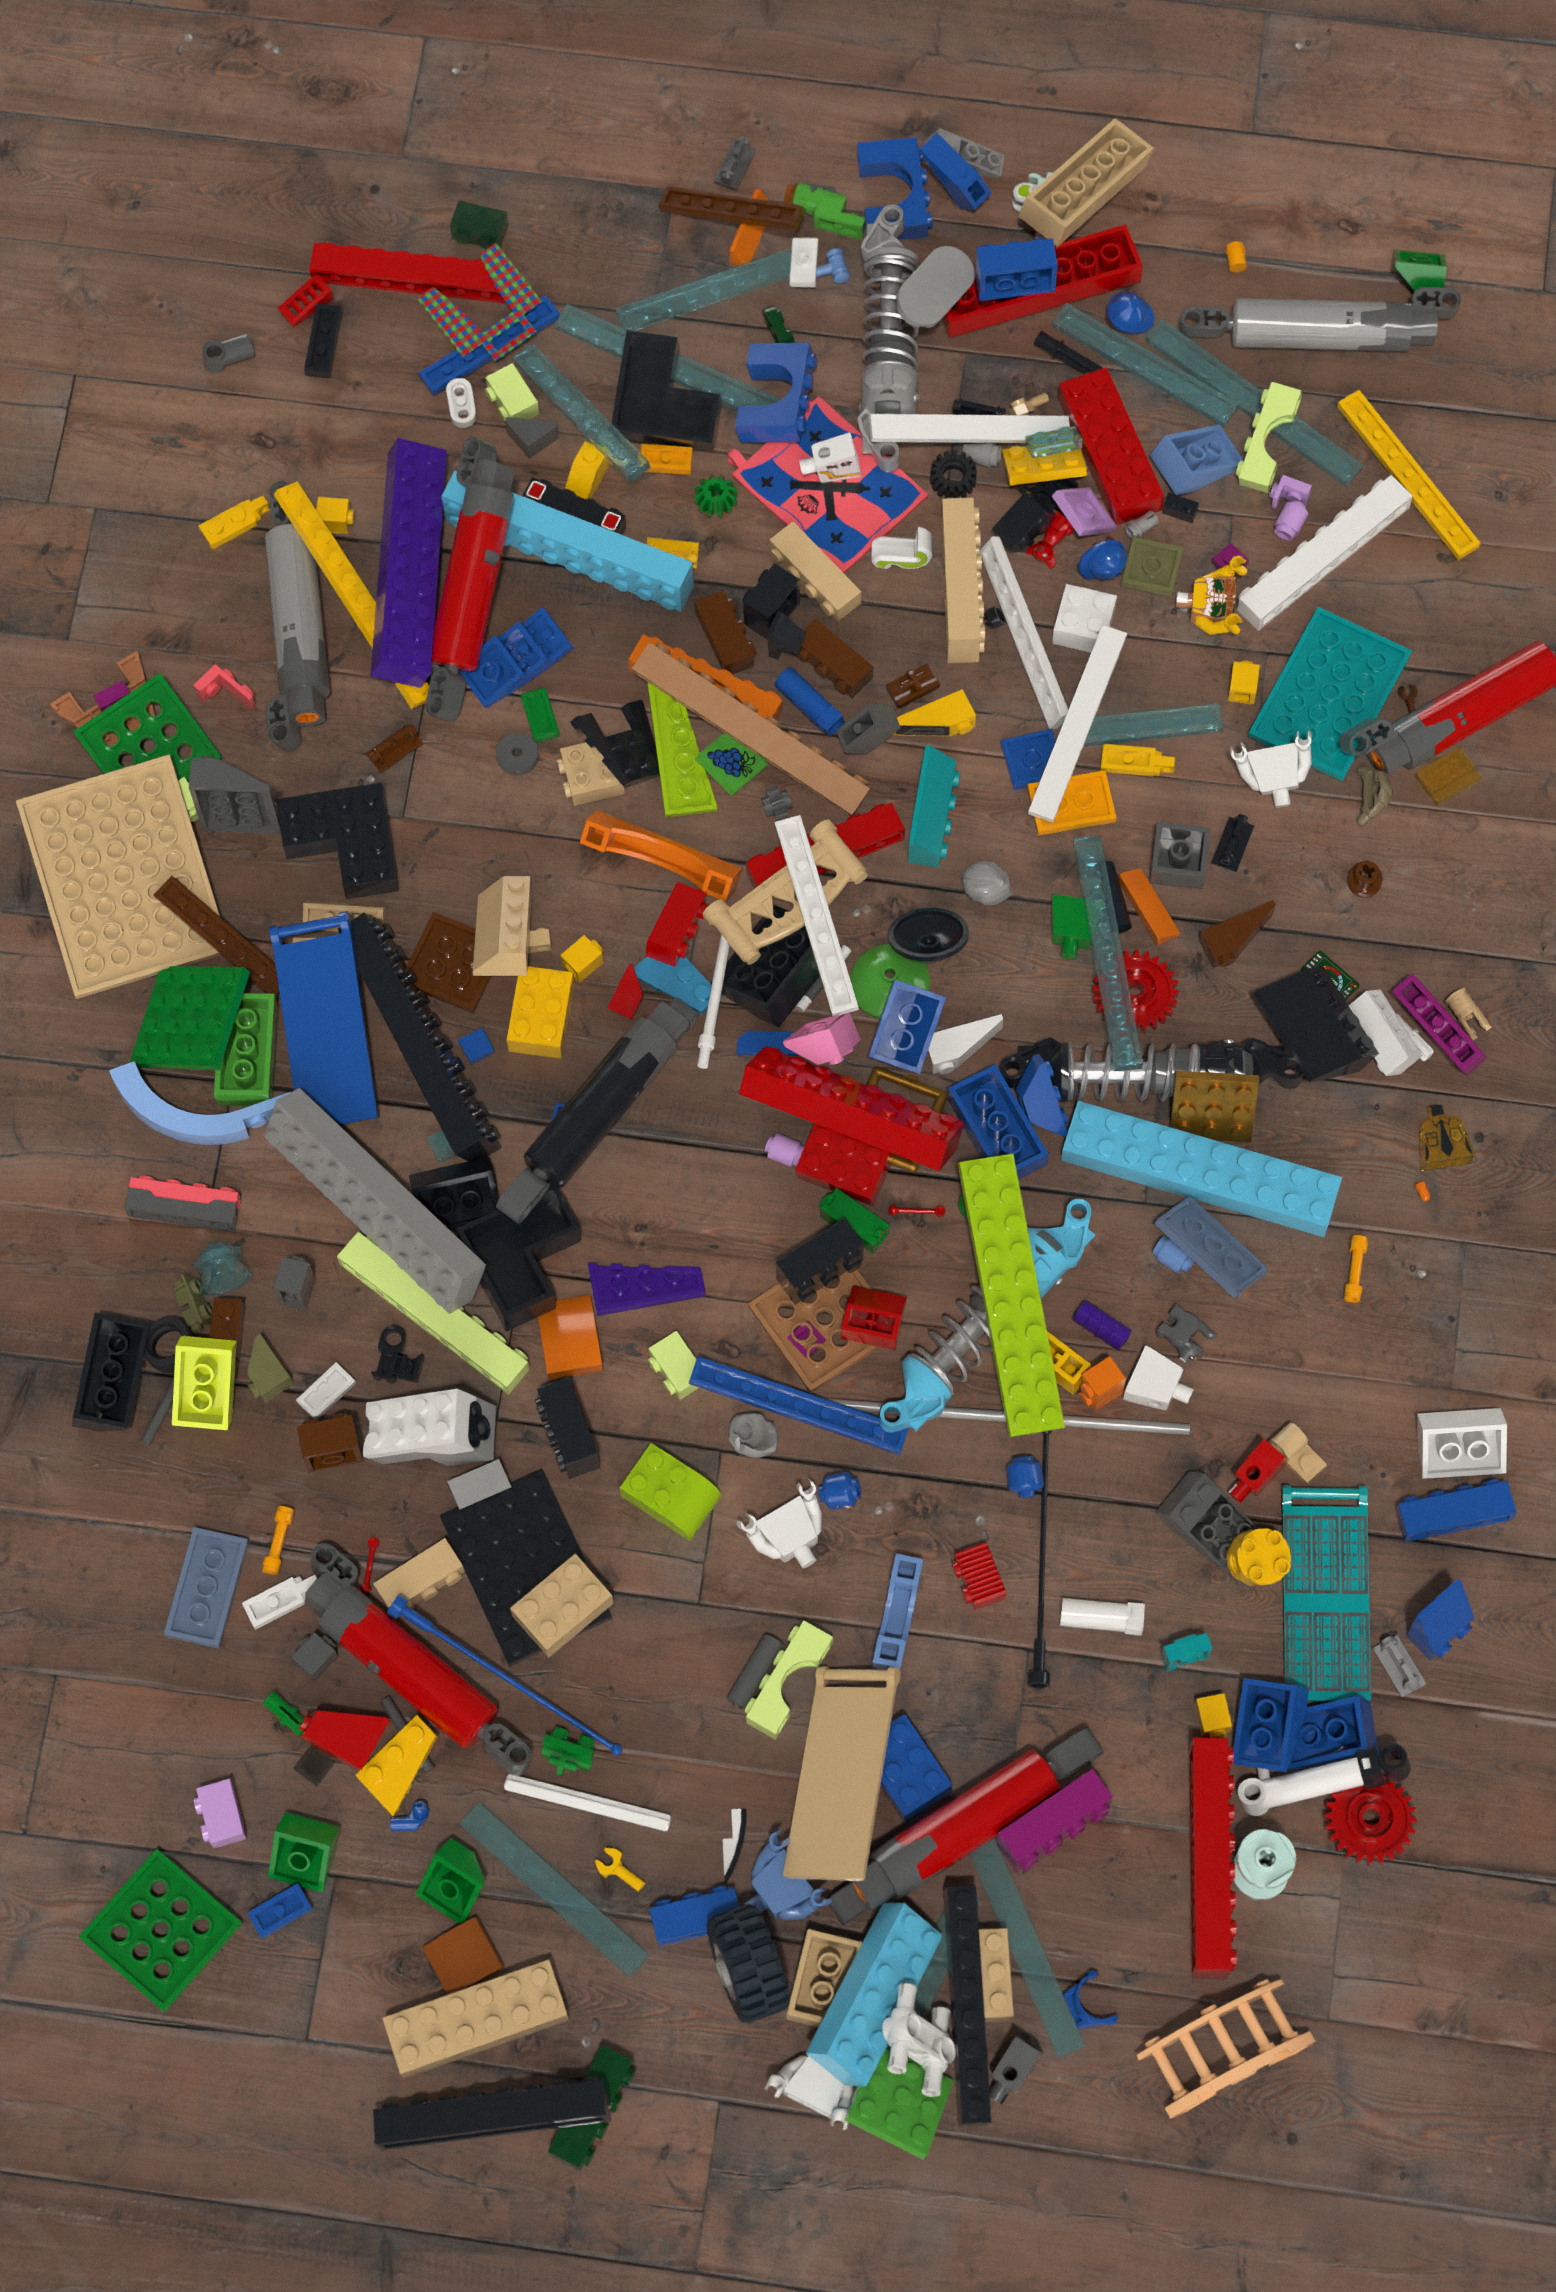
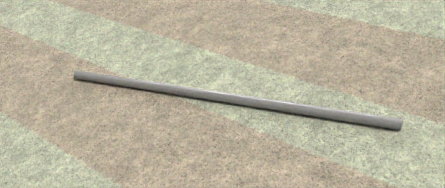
M824 1398L862 1412L880 1413L882 1406L887 1403ZM945 1407L943 1413L938 1416L941 1418L1006 1422L1004 1411ZM887 1412L886 1414H896V1413H895V1412ZM1063 1415L1064 1424L1067 1427L1190 1435V1424Z

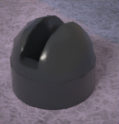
M997 605L989 608L984 613L983 619L988 620L985 623L987 627L998 628L1005 624V617Z

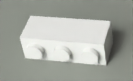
M1381 990L1365 991L1349 1005L1353 1014L1358 1017L1360 1025L1367 1036L1372 1039L1374 1047L1379 1053L1375 1057L1377 1067L1386 1076L1401 1074L1423 1056Z

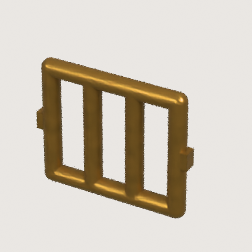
M878 1066L872 1069L866 1085L877 1086L880 1079L929 1096L936 1099L932 1110L942 1114L947 1102L946 1091L919 1082L918 1077L908 1074L906 1077ZM893 1154L894 1159L891 1165L912 1173L918 1171L919 1163Z

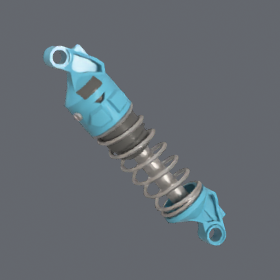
M1074 1199L1068 1204L1062 1227L1048 1229L1027 1227L1041 1299L1054 1285L1057 1286L1062 1282V1276L1068 1269L1077 1267L1084 1248L1095 1237V1234L1088 1229L1091 1207L1084 1199ZM1081 1210L1085 1217L1076 1219L1071 1215V1211ZM980 1285L971 1286V1291L974 1294L971 1298V1307L963 1301H957L958 1308L968 1317L961 1326L949 1316H943L944 1323L954 1332L947 1341L936 1332H929L931 1340L940 1347L933 1356L921 1347H915L916 1354H908L902 1360L905 1399L888 1402L882 1406L879 1424L886 1432L893 1433L908 1427L917 1432L926 1421L940 1416L947 1402L954 1395L951 1380L958 1382L968 1380L965 1364L974 1367L980 1366L982 1364V1357L979 1349L992 1351V1346L986 1347L976 1342L984 1332H986L990 1339ZM972 1348L978 1361L972 1362L962 1356ZM958 1363L963 1372V1377H957L948 1372ZM887 1412H895L899 1416V1420L891 1423L885 1419L884 1415Z

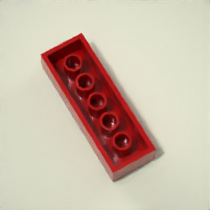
M1105 367L1060 382L1058 388L1059 403L1065 416H1069L1070 428L1075 439L1079 441L1085 462L1107 512L1116 526L1138 519L1149 510L1154 513L1162 511L1164 494L1108 368Z

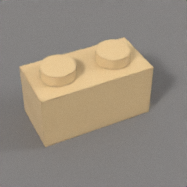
M538 928L530 931L528 953L552 950L549 929Z

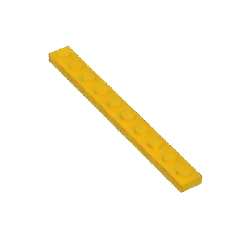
M298 481L277 489L274 493L276 500L373 649L375 600ZM427 681L424 682L421 688L394 682L411 709L426 703L429 690Z

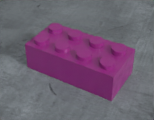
M1091 1769L1000 1831L997 1835L996 1845L1015 1872L1023 1869L1025 1872L1038 1863L1037 1859L1045 1852L1049 1856L1062 1846L1061 1842L1064 1839L1070 1837L1072 1840L1086 1830L1084 1827L1093 1820L1094 1823H1098L1109 1814L1108 1810L1111 1808L1110 1805L1113 1797L1095 1771Z

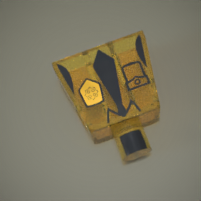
M1443 1105L1429 1107L1427 1110L1430 1120L1421 1122L1418 1133L1420 1171L1424 1172L1472 1164L1475 1151L1459 1116L1446 1117Z

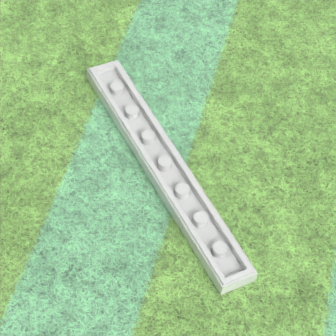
M870 414L868 417L870 442L1056 443L1067 439L1071 440L1069 416Z
M991 537L980 549L981 558L1049 729H1057L1066 718L1068 712L1067 705L1000 537Z
M1102 625L1029 808V815L1052 823L1054 822L1127 638V633Z
M801 815L776 821V831L832 1017L859 1010Z

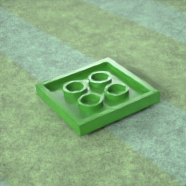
M886 2047L867 2086L856 2087L845 2121L924 2159L928 2155L954 2080L942 2075L941 2095L936 2096L935 2092V2097L926 2096L922 2093L925 2075L923 2066L907 2058L906 2073H902V2069L901 2074L889 2072L888 2065L891 2049Z

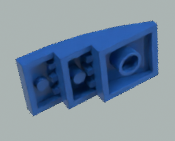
M542 606L525 622L518 621L500 637L494 635L482 646L477 669L472 672L459 671V673L465 677L468 686L482 705L487 708L532 681L575 647L547 609Z

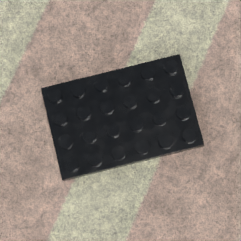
M542 1469L510 1483L511 1488L461 1510L457 1507L440 1515L443 1526L463 1565L464 1571L509 1667L542 1652L539 1646L512 1617L510 1608L574 1554L587 1566ZM606 1609L577 1635L611 1620L612 1617L609 1610Z

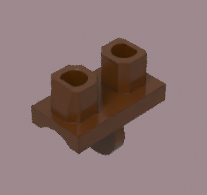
M927 663L915 670L910 669L906 671L905 675L886 684V689L898 708H902L940 687L939 681L935 678Z

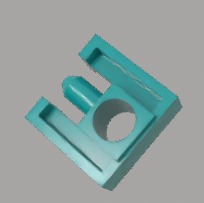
M1204 1633L1198 1636L1193 1634L1174 1640L1173 1644L1164 1646L1161 1659L1166 1672L1177 1669L1176 1661L1179 1667L1196 1661L1201 1662L1209 1659L1213 1648L1208 1634Z

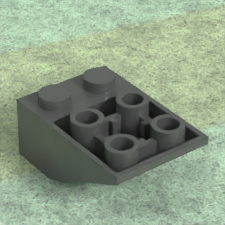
M1190 1471L1155 1512L1175 1534L1224 1572L1228 1569L1227 1550L1235 1536L1247 1530L1259 1529L1205 1473Z

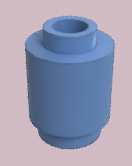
M1166 1236L1159 1240L1152 1252L1157 1257V1261L1177 1274H1180L1182 1271L1188 1272L1194 1263L1181 1248Z

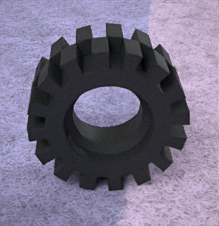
M948 450L944 452V457L939 454L937 461L933 460L930 469V485H932L934 492L937 491V496L940 498L943 494L945 499L950 498V496L958 498L959 495L962 498H966L967 493L971 494L973 492V488L976 486L975 462L972 463L973 459L970 456L966 459L965 452L957 455L958 450H953V455H950ZM949 469H957L963 473V478L958 482H950L944 478L943 474Z

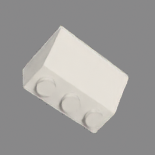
M1501 1408L1417 1414V1441L1422 1479L1506 1473L1507 1423Z

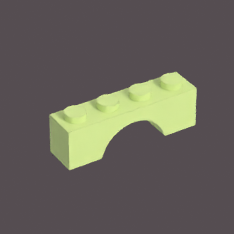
M1271 382L1269 390L1264 389L1260 402L1264 404L1261 413H1256L1252 428H1255L1253 437L1248 436L1244 451L1247 452L1245 460H1240L1236 470V475L1239 476V485L1269 494L1277 471V463L1266 452L1264 447L1268 434L1278 425L1294 422L1302 399L1301 390Z
M803 1621L800 1627L795 1626L787 1639L790 1641L786 1651L782 1649L779 1651L773 1662L776 1666L771 1675L766 1674L759 1685V1689L762 1691L757 1699L751 1698L744 1711L747 1714V1724L775 1740L790 1717V1709L785 1704L781 1694L784 1681L797 1669L820 1666L833 1645L832 1636L806 1621Z

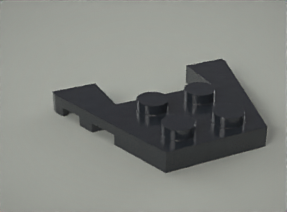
M642 699L627 703L620 708L632 730L605 737L592 713L578 716L570 721L575 730L580 728L587 736L585 742L590 748L596 747L603 755L604 759H602V762L623 787L659 776L656 745Z

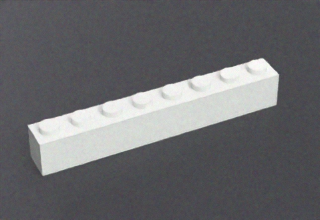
M1392 475L1384 481L1382 479L1374 484L1371 492L1366 496H1359L1353 502L1350 509L1339 512L1334 518V522L1329 526H1322L1315 533L1313 539L1309 542H1302L1292 556H1285L1281 559L1276 569L1271 573L1269 571L1265 572L1258 579L1255 586L1244 589L1238 597L1237 610L1259 631L1408 510L1412 495Z

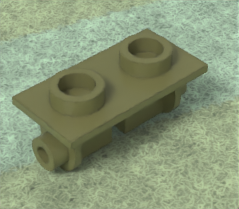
M183 1274L181 1275L182 1280L174 1283L175 1288L173 1292L180 1308H184L187 1305L190 1306L182 1314L187 1327L195 1334L203 1330V1325L211 1327L212 1308L206 1303L202 1283L195 1277Z

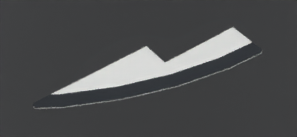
M731 1809L733 1838L723 1839L725 1883L728 1882L734 1871L743 1846L747 1823V1809Z

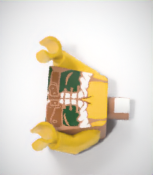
M1235 556L1231 559L1230 565L1228 564L1195 579L1193 593L1177 592L1176 607L1191 609L1190 622L1208 635L1231 632L1238 634L1240 628L1236 624L1243 621L1234 613L1237 577H1234V575L1237 573L1242 576L1247 573V569L1244 566H1240L1246 563V560L1241 556Z

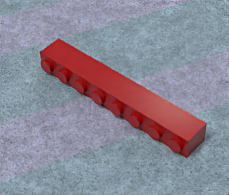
M330 242L314 243L309 267L310 276L313 277L318 274L326 284L413 294H424L433 287L449 298L507 304L494 285L481 259L466 260L455 256L439 257L429 253L422 255L412 254L402 250L395 252L386 251L381 248H360L356 245H334Z

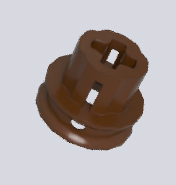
M1368 860L1362 861L1354 865L1349 871L1347 879L1348 888L1358 897H1372L1381 888L1382 872L1375 863ZM1362 871H1365L1366 874H1371V877L1368 879L1366 875L1361 876Z

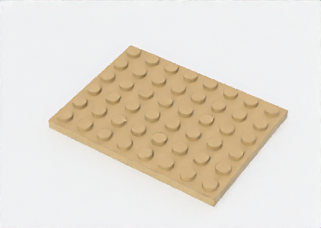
M170 754L16 800L76 999L157 975L161 970L168 969L170 966H187L220 956L215 949L154 897L155 892L173 876L220 917Z

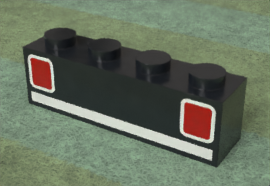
M532 477L522 497L623 535L627 528L626 516L618 509H608L593 499L579 497L573 491L557 488L544 479L538 480Z

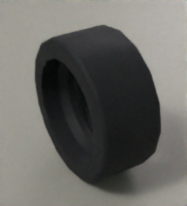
M173 1317L160 1318L149 1325L143 1354L148 1363L156 1370L164 1373H173L175 1371V1354L166 1359L157 1358L154 1352L158 1340L164 1334L171 1331H177L182 1336L195 1337L181 1320Z

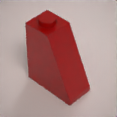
M315 1711L311 1716L306 1714L298 1729L302 1730L299 1738L358 1772L365 1766L390 1720L386 1717Z

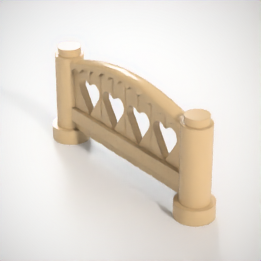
M829 819L817 824L809 834V837L815 843L810 847L815 865L837 873L834 879L828 880L827 884L822 886L828 906L848 882L860 884L868 876L866 868L836 833V826ZM787 865L731 907L723 899H719L711 903L703 912V918L708 924L714 925L742 961L747 962L749 965L760 958L759 949L761 947L779 941L805 926L799 904L795 900V890ZM773 898L790 902L794 905V908L790 912H785L782 918H775ZM751 914L771 919L772 925L764 928L761 934H754L752 932Z

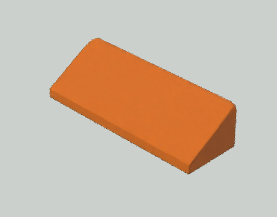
M760 189L754 191L753 199L769 201ZM740 224L729 249L730 264L745 269L749 268L766 227Z
M1141 868L1118 875L1121 888L1156 946L1180 935L1178 928Z

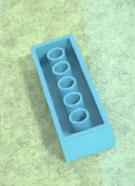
M883 1903L806 2054L844 2085L866 2087L888 2045L883 2034V2023L886 2018L891 2017V2012L896 2008L898 1986L904 1983L918 1986L943 1935L905 1903Z

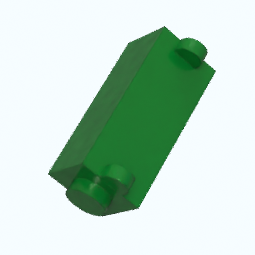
M837 1188L833 1193H827L819 1204V1207H821V1219L832 1226L846 1218L864 1243V1249L872 1254L876 1252L889 1235L890 1225Z

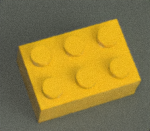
M528 966L527 976H518L507 1034L509 1052L562 1059L575 986L573 972Z

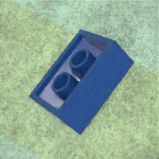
M893 980L866 1058L920 1074L946 997L898 980Z

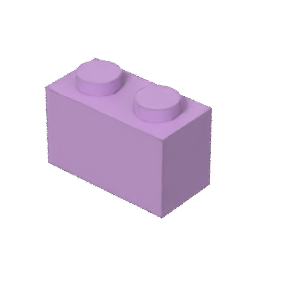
M227 1779L196 1788L198 1797L193 1799L197 1814H203L205 1824L200 1827L204 1841H210L213 1848H218L247 1839L231 1780Z

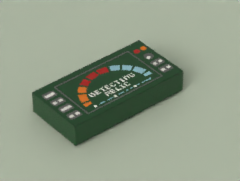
M1321 950L1302 967V970H1305L1307 968L1324 966L1346 1001L1360 987V984Z

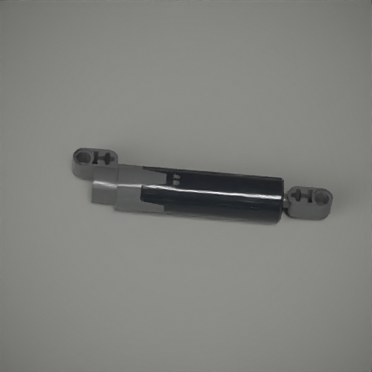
M676 997L669 1005L664 1001H658L645 1018L638 1017L524 1153L523 1158L528 1167L518 1175L503 1193L496 1204V1208L520 1224L542 1199L549 1186L555 1185L557 1188H563L676 1052L677 1044L694 1025L699 1012Z

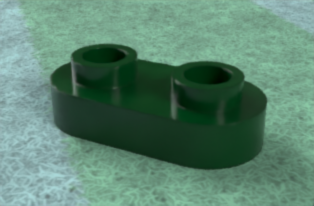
M773 305L763 308V318L774 342L794 343L791 330L789 328L785 329L783 325L784 318L779 308L775 309Z

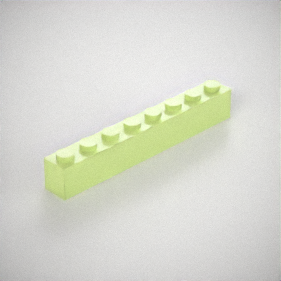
M357 1232L337 1255L339 1264L508 1395L530 1370L527 1361L528 1357L517 1348L514 1350L505 1345L507 1341L500 1334L488 1332L484 1328L485 1324L474 1315L471 1318L463 1312V1307L449 1314L423 1288L419 1287L404 1270L400 1269L367 1235L365 1237Z

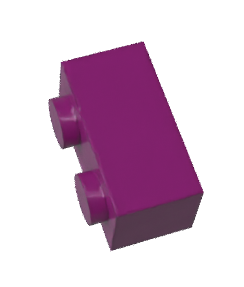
M120 681L98 692L93 697L100 711L103 712L130 692L124 682Z

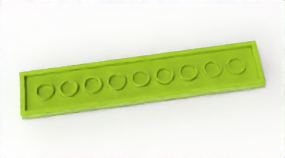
M1014 1154L959 1162V1175L1008 1436L1010 1438L1065 1428Z

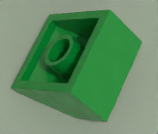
M285 1812L274 1833L268 1878L293 1885L298 1883L300 1887L323 1893L335 1856L340 1827Z

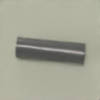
M765 1634L726 1698L731 1704L745 1710L784 1645L769 1635Z

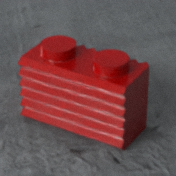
M987 1542L954 1554L955 1561L951 1562L955 1577H961L965 1587L961 1588L966 1604L971 1603L973 1609L977 1610L1006 1599V1590Z

